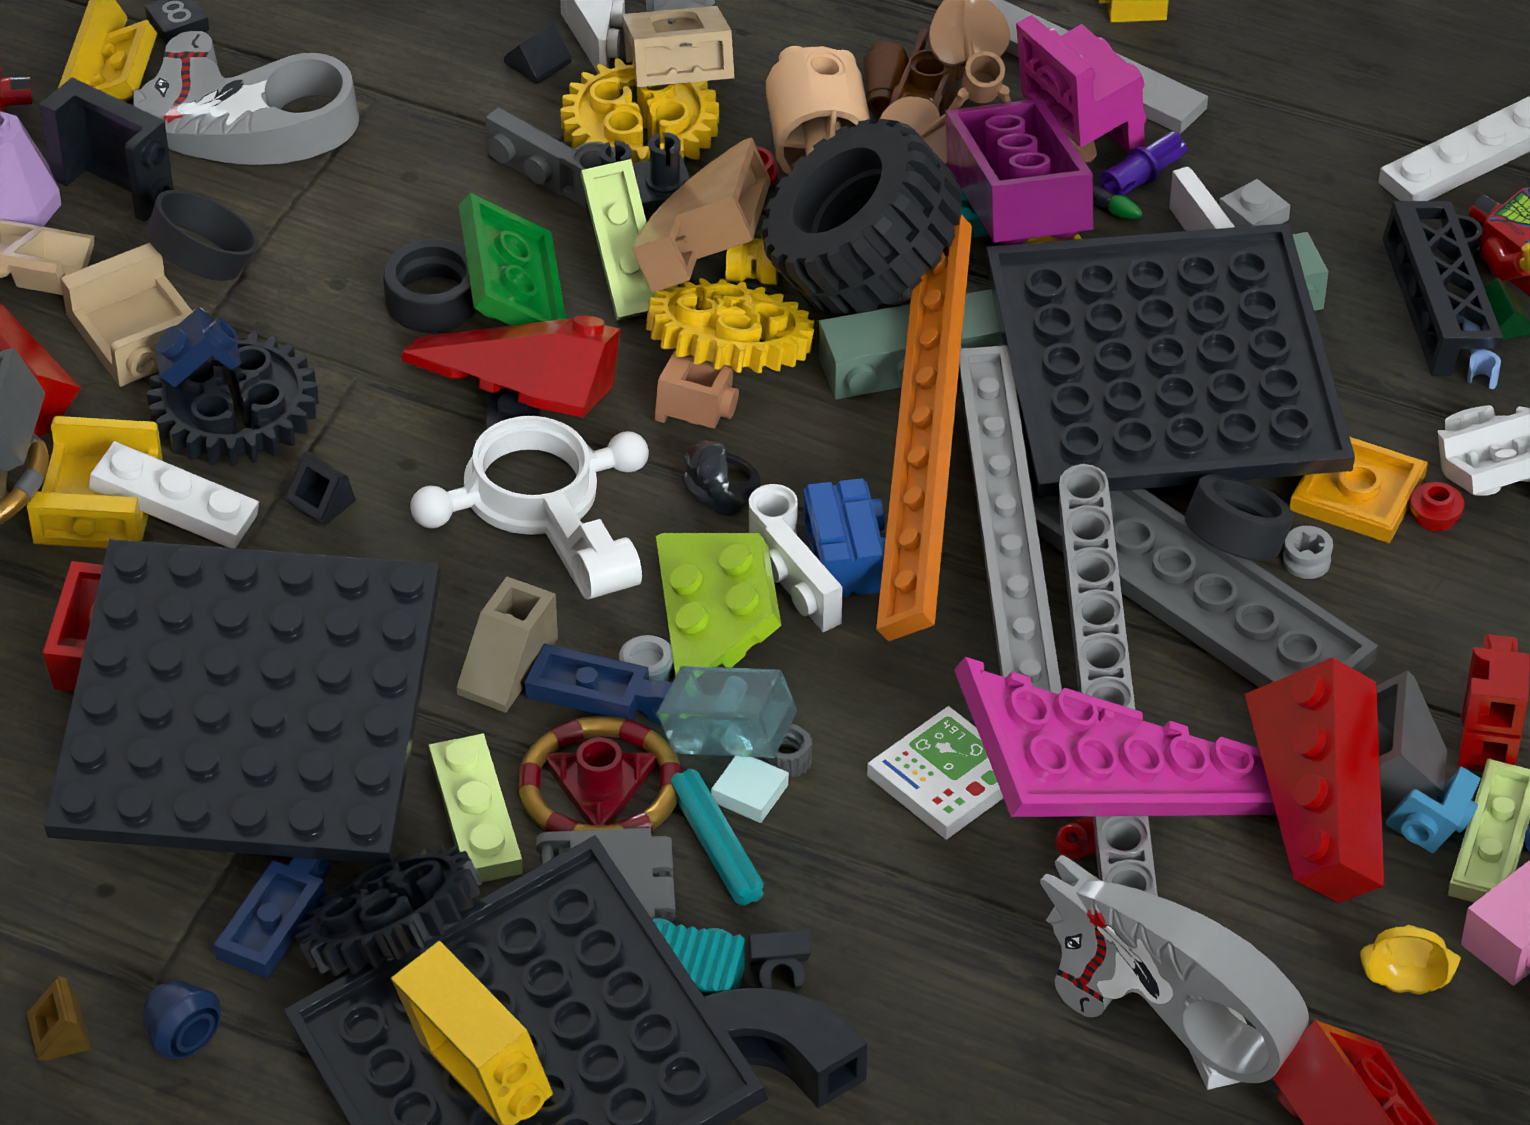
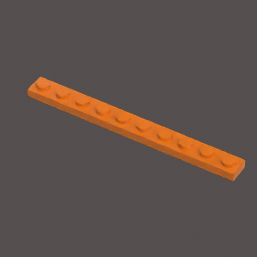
M962 214L959 225L954 226L955 237L950 247L943 249L940 254L941 261L933 270L929 268L921 277L923 281L912 290L876 627V630L888 642L935 625L972 233L971 224Z

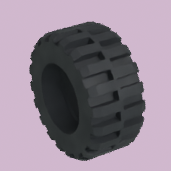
M867 119L858 121L856 127L845 126L836 130L835 136L828 140L823 138L813 145L814 150L805 158L801 156L792 165L793 171L788 177L783 176L777 185V194L775 198L769 200L766 207L767 219L763 220L762 234L767 258L809 304L813 305L816 310L826 314L847 316L856 312L874 311L882 303L890 305L900 299V294L906 289L910 288L913 290L923 281L921 277L929 268L933 270L941 261L940 254L945 247H950L955 237L954 226L959 225L961 219L962 195L960 185L956 181V176L915 129L908 124L895 120L879 119L877 121Z

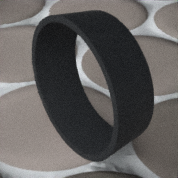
M180 190L164 191L158 195L146 232L151 245L168 261L194 275L217 281H228L236 278L259 246L258 237L254 230L236 213L207 197ZM177 226L192 230L196 233L203 235L204 237L216 243L222 249L209 246L205 243L196 240L195 238L183 232Z

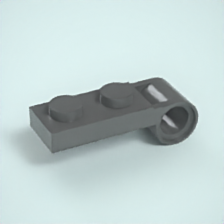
M499 107L485 117L487 154L493 157L497 162L505 164L525 175L534 183L542 185L560 196L564 195L579 205L586 207L585 191L580 173L581 170L601 166L599 149L605 143L588 142L572 149ZM611 147V158H614L615 150Z

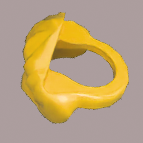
M1412 925L1386 929L1378 934L1373 944L1364 946L1360 951L1361 963L1367 977L1372 982L1384 985L1389 990L1397 993L1424 994L1444 987L1453 978L1461 959L1458 954L1446 948L1444 940L1439 935Z

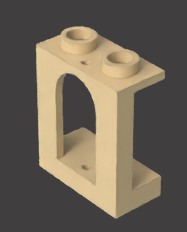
M718 6L622 14L626 62H633L634 59L637 87L734 78L732 33ZM669 19H674L672 24L668 23Z

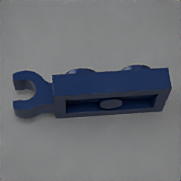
M547 644L543 645L525 681L526 698L604 716L632 720L636 710H639L652 722L661 726L672 727L675 725L681 712V706L674 704L680 692V686L668 681H650L648 667Z
M294 857L287 866L272 860L215 942L216 959L268 979L294 941L295 935L300 932L297 927L298 924L307 920L305 913L315 909L319 904L317 900L324 897V879L330 871L331 862L323 859Z

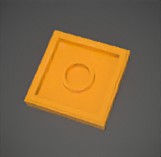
M1350 437L1355 454L1353 471L1303 475L1291 496L1290 509L1293 512L1390 544L1410 506L1413 491L1422 484L1426 476L1428 462Z

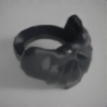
M701 440L698 444L689 447L686 452L687 469L682 477L683 485L698 503L708 505L709 508L724 516L735 515L747 504V497H750L752 492L760 487V475L757 469L748 461L737 455L725 452V445L722 443ZM727 462L742 468L749 476V481L736 482L728 480Z

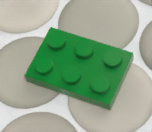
M469 193L458 207L474 309L479 310L480 313L490 319H498L509 325L566 319L551 231L475 194Z

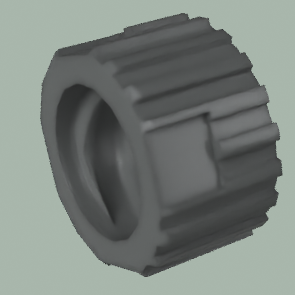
M784 723L776 725L764 734L763 762L788 772V778L790 779L796 776L799 777L801 774H805L807 769H810L813 752L810 733L799 725ZM790 747L797 749V752L784 754L778 752V750Z

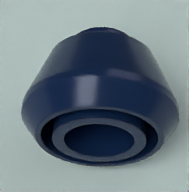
M184 981L164 983L153 989L146 998L142 1018L154 1051L162 1058L183 1059L201 1050L216 1033L221 1021L220 1000L212 991Z

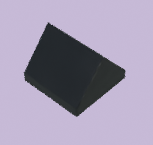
M554 23L504 56V63L536 84L572 62L571 55Z
M304 452L284 499L323 524H328L356 501L349 477L310 452Z

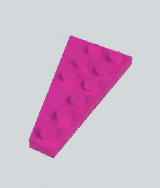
M964 657L954 669L1011 817L1277 815L1259 748L1221 736L1215 743L1189 735L1188 726L1173 721H1168L1164 727L1143 721L1141 711L1067 688H1063L1059 694L1031 686V678L1029 676L1013 671L1006 678L984 671L983 662Z

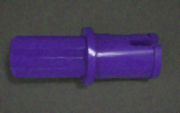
M1171 131L1146 148L1134 147L1130 150L1125 160L1101 173L1100 179L1103 181L1100 185L1115 195L1125 196L1145 182L1152 183L1156 181L1160 170L1187 152V144L1182 140L1178 132Z

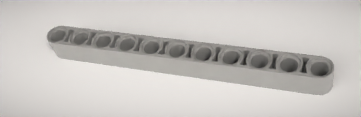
M1087 464L1075 465L1065 470L1060 477L1059 507L1078 692L1135 710L1108 479L1106 474L1098 467ZM1092 816L1099 879L1104 882L1125 885L1157 895L1148 816Z

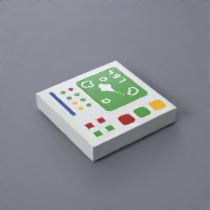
M949 706L868 762L867 776L946 840L1003 799L977 728Z

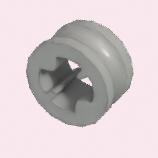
M1299 526L1293 528L1288 533L1284 542L1285 550L1282 557L1286 570L1294 576L1303 579H1314L1323 576L1331 565L1333 540L1330 535L1323 529L1315 526Z

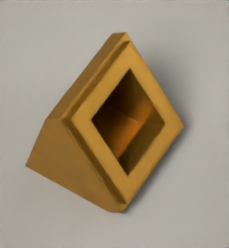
M59 976L27 1012L34 1047L39 1060L47 1061L91 1050L80 1003L67 978Z

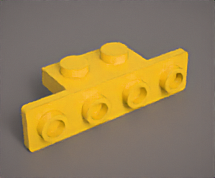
M89 0L59 87L73 77L124 102L129 101L134 97V90H139L157 32L148 20L125 27L127 15L116 0Z

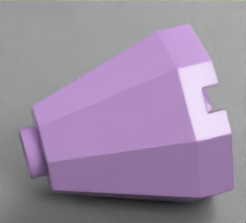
M0 111V219L44 227L61 206L59 188L48 163L19 118Z

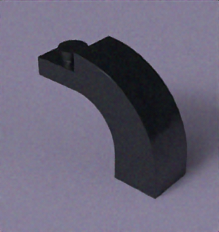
M765 988L728 990L704 997L749 1064L769 1067L783 1073L797 1084L817 1108L866 1080L867 1043L842 1017L826 1006L798 994Z

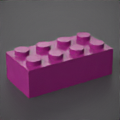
M1042 98L945 110L947 166L956 176V181L994 243L1000 242L1005 245L1022 244L1028 238L1042 236L1065 239L1075 236L1080 231L1093 230L1092 172Z

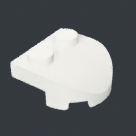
M1490 405L1470 408L1447 417L1445 420V430H1438L1440 461L1443 474L1471 494L1478 496L1491 495L1500 491L1501 486L1518 481L1530 482V408L1519 406L1516 409V414L1509 416H1496L1493 407Z

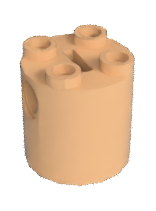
M790 46L780 53L779 61L772 67L766 79V99L776 159L782 170L789 175L794 169L792 165L801 156L805 158L814 150L813 145L823 138L826 140L835 136L836 130L845 126L856 127L858 121L867 120L870 117L862 76L856 65L855 57L851 52L824 46L807 48Z

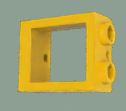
M440 940L391 977L420 1043L498 1125H515L520 1120L532 1117L540 1110L544 1101L553 1095L527 1029Z

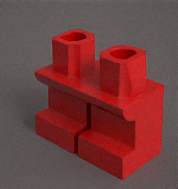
M1488 634L1484 636L1482 648L1473 647L1461 713L1463 728L1458 751L1457 768L1462 766L1465 769L1484 771L1487 759L1516 766L1528 705L1530 654L1517 652L1518 640L1514 637Z

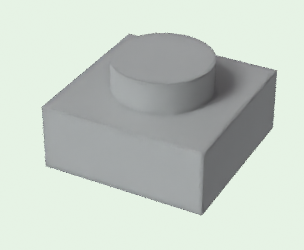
M1258 179L1220 198V208L1235 227L1282 224L1289 220L1290 204Z

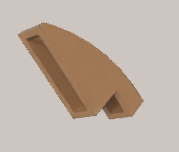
M752 137L739 142L686 181L659 207L639 233L632 250L652 293L656 290L659 291L689 281L697 259L753 241L771 179Z

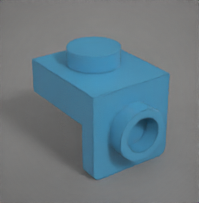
M1461 766L1444 785V793L1434 797V799H1431L1419 790L1412 789L1390 813L1386 824L1405 836L1410 842L1434 854L1454 831L1461 833L1474 816L1478 804L1471 799L1481 778Z

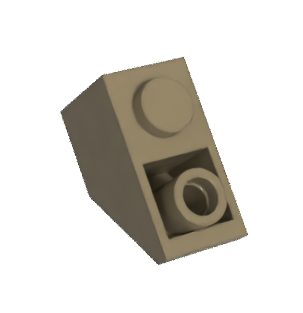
M506 576L480 612L456 687L457 695L505 713L509 710L525 687V681L543 645L553 646L558 640L555 593Z

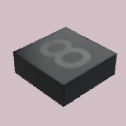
M160 0L145 6L147 20L166 45L172 38L183 32H206L209 30L208 17L195 0Z

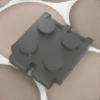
M651 828L544 832L536 837V851L542 855V864L553 859V855H560L596 835L651 919L661 918L670 922L676 920L672 839L670 837H651Z

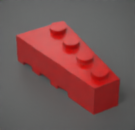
M1332 657L1246 693L1245 698L1294 880L1337 903L1384 887L1376 682Z

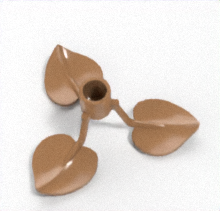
M943 0L932 20L929 30V43L938 61L947 66H957L966 63L962 88L958 91L957 97L948 110L960 109L967 99L976 103H988L998 97L1002 103L1012 102L1009 96V87L1002 84L1005 75V65L1000 58L1008 48L1010 29L1005 16L989 0ZM912 96L900 98L886 108L880 119L895 120L908 124L915 129L947 165L945 114L940 117L937 107L931 101ZM1070 139L1086 164L1095 158L1097 151L1094 140L1080 148Z

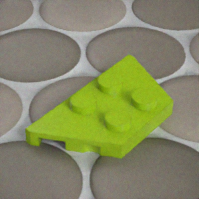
M662 533L656 536L676 683L680 686V694L686 702L695 699L702 693L696 684L716 667L722 664L729 670L745 657L746 652L753 645L764 641L781 626L769 548L760 533Z

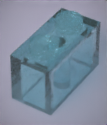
M681 666L657 715L675 753L775 758L794 719L797 707L781 670Z

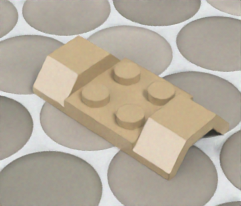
M0 219V278L6 277L11 273L16 287L63 295L60 277L88 267L94 247V236Z

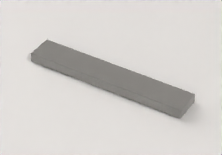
M989 0L1002 12L1008 22L1010 41L1006 52L1019 57L1016 23L1030 15L1037 18L1047 28L1056 30L1060 36L1068 32V30L1007 1ZM1117 54L1127 64H1134L1143 76V110L1147 119L1181 134L1207 109V95Z

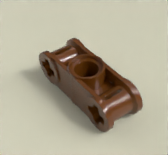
M920 29L914 50L900 83L894 88L890 105L900 98L908 96L921 97L931 101L937 107L941 117L949 106L959 79H962L966 63L957 66H947L939 62L930 47L929 30Z

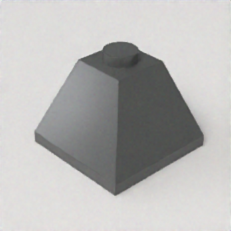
M1408 670L1376 686L1381 812L1391 813L1412 789L1419 790L1431 799L1444 793L1447 749L1418 683Z

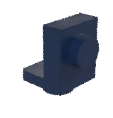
M196 308L177 326L168 328L154 345L159 376L173 387H176L211 356L229 369L234 370L241 364L237 345L239 338L236 331L226 320L220 317L214 319L201 308Z

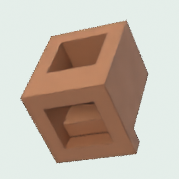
M675 350L658 379L655 421L665 423L667 417L670 416L685 420L691 424L715 429L720 417L731 419L739 397V389L732 387L733 368L729 365H724L721 369L717 370L714 369L713 362L709 361L697 365L694 364V357L691 355L676 357Z

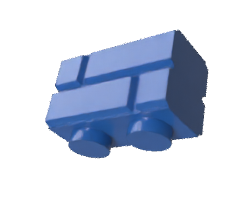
M863 478L839 481L837 485H833L832 482L808 484L803 489V521L810 551L842 586V597L849 596L851 592H855L857 595L880 593L886 537H881L879 532L885 528L881 499H871L868 484Z

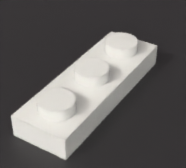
M116 441L113 442L90 474V490L107 496L138 497L140 511L228 548L237 547L258 513L259 501Z

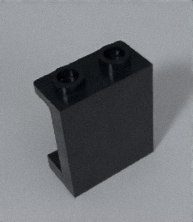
M73 77L40 103L49 167L56 182L67 187L82 173L88 171L132 192L135 217L144 222L151 217L158 195L164 191L174 190L165 120Z

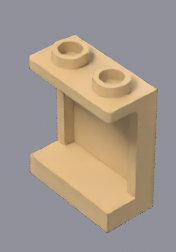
M151 243L60 277L67 317L119 387L159 372L154 345L168 328L177 326L194 311L190 309L166 278L162 255L155 250Z

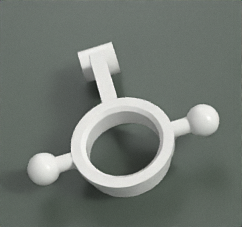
M540 416L509 418L489 427L476 441L473 456L465 469L464 487L448 492L438 486H426L419 489L411 500V514L414 520L421 526L438 528L450 519L452 512L471 507L480 518L499 529L529 535L546 533L585 599L616 592L641 583L642 570L637 551L631 540L627 537L613 541L601 519L582 524L580 519L589 511L595 500L597 487L596 472L609 468H615L622 472H633L641 469L648 459V445L639 434L626 431L615 435L610 440L608 447L593 451L574 429L557 420ZM518 450H540L565 460L575 471L576 478L568 486L552 493L524 495L510 492L497 486L487 478L485 471L494 460L507 453Z

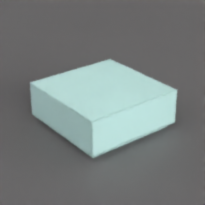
M739 751L712 787L711 794L718 805L762 823L787 788L789 773Z

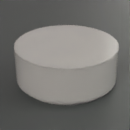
M651 635L638 636L627 641L620 650L619 661L648 667L650 681H669L674 674L672 647L666 640Z

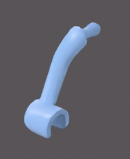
M1464 317L1458 321L1463 324V331H1481L1480 326ZM1470 349L1471 357L1467 382L1471 383L1475 375L1483 374L1490 377L1489 389H1495L1501 365L1499 356L1486 349Z

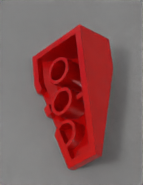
M577 316L574 319L420 336L402 351V361L449 378H464L472 375L479 378L480 389L491 393L500 391V388L512 389L519 392L518 402L583 418L614 387L620 328L606 326L604 320L598 317Z

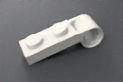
M768 484L757 488L749 498V533H760L768 545L774 582H780L791 595L799 613L803 616H809L822 632L842 624V586L797 536V496L791 489L779 484Z

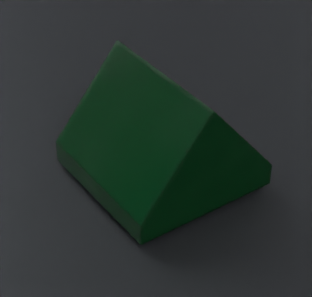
M1497 277L1485 288V291L1501 330L1503 340L1530 335L1529 314L1518 295Z

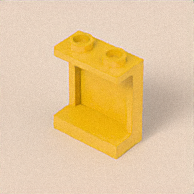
M55 416L51 424L54 448L42 491H37L27 504L33 544L107 548L109 539L142 542L149 514L140 511L138 497L107 496L89 489L90 474L114 441L162 461L158 425L155 422Z

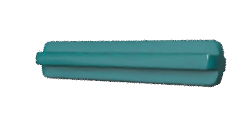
M688 769L683 773H676L671 778V783L679 795L677 803L732 898L741 906H746L750 902H758L763 897L764 892L762 888L764 883L699 772L694 769Z

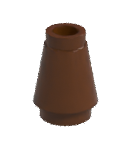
M883 41L874 44L863 59L868 100L867 106L871 112L882 115L890 105L896 85H899L909 62L905 48L895 42Z

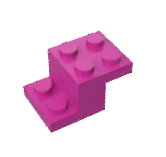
M1033 15L1016 23L1021 93L1023 97L1027 100L1042 98L1066 135L1080 148L1104 134L1109 136L1128 154L1134 147H1145L1144 124L1146 123V115L1143 110L1142 90L1144 88V79L1134 64H1127L1112 50L1104 38L1096 37L1083 24L1060 36L1056 30L1047 28Z

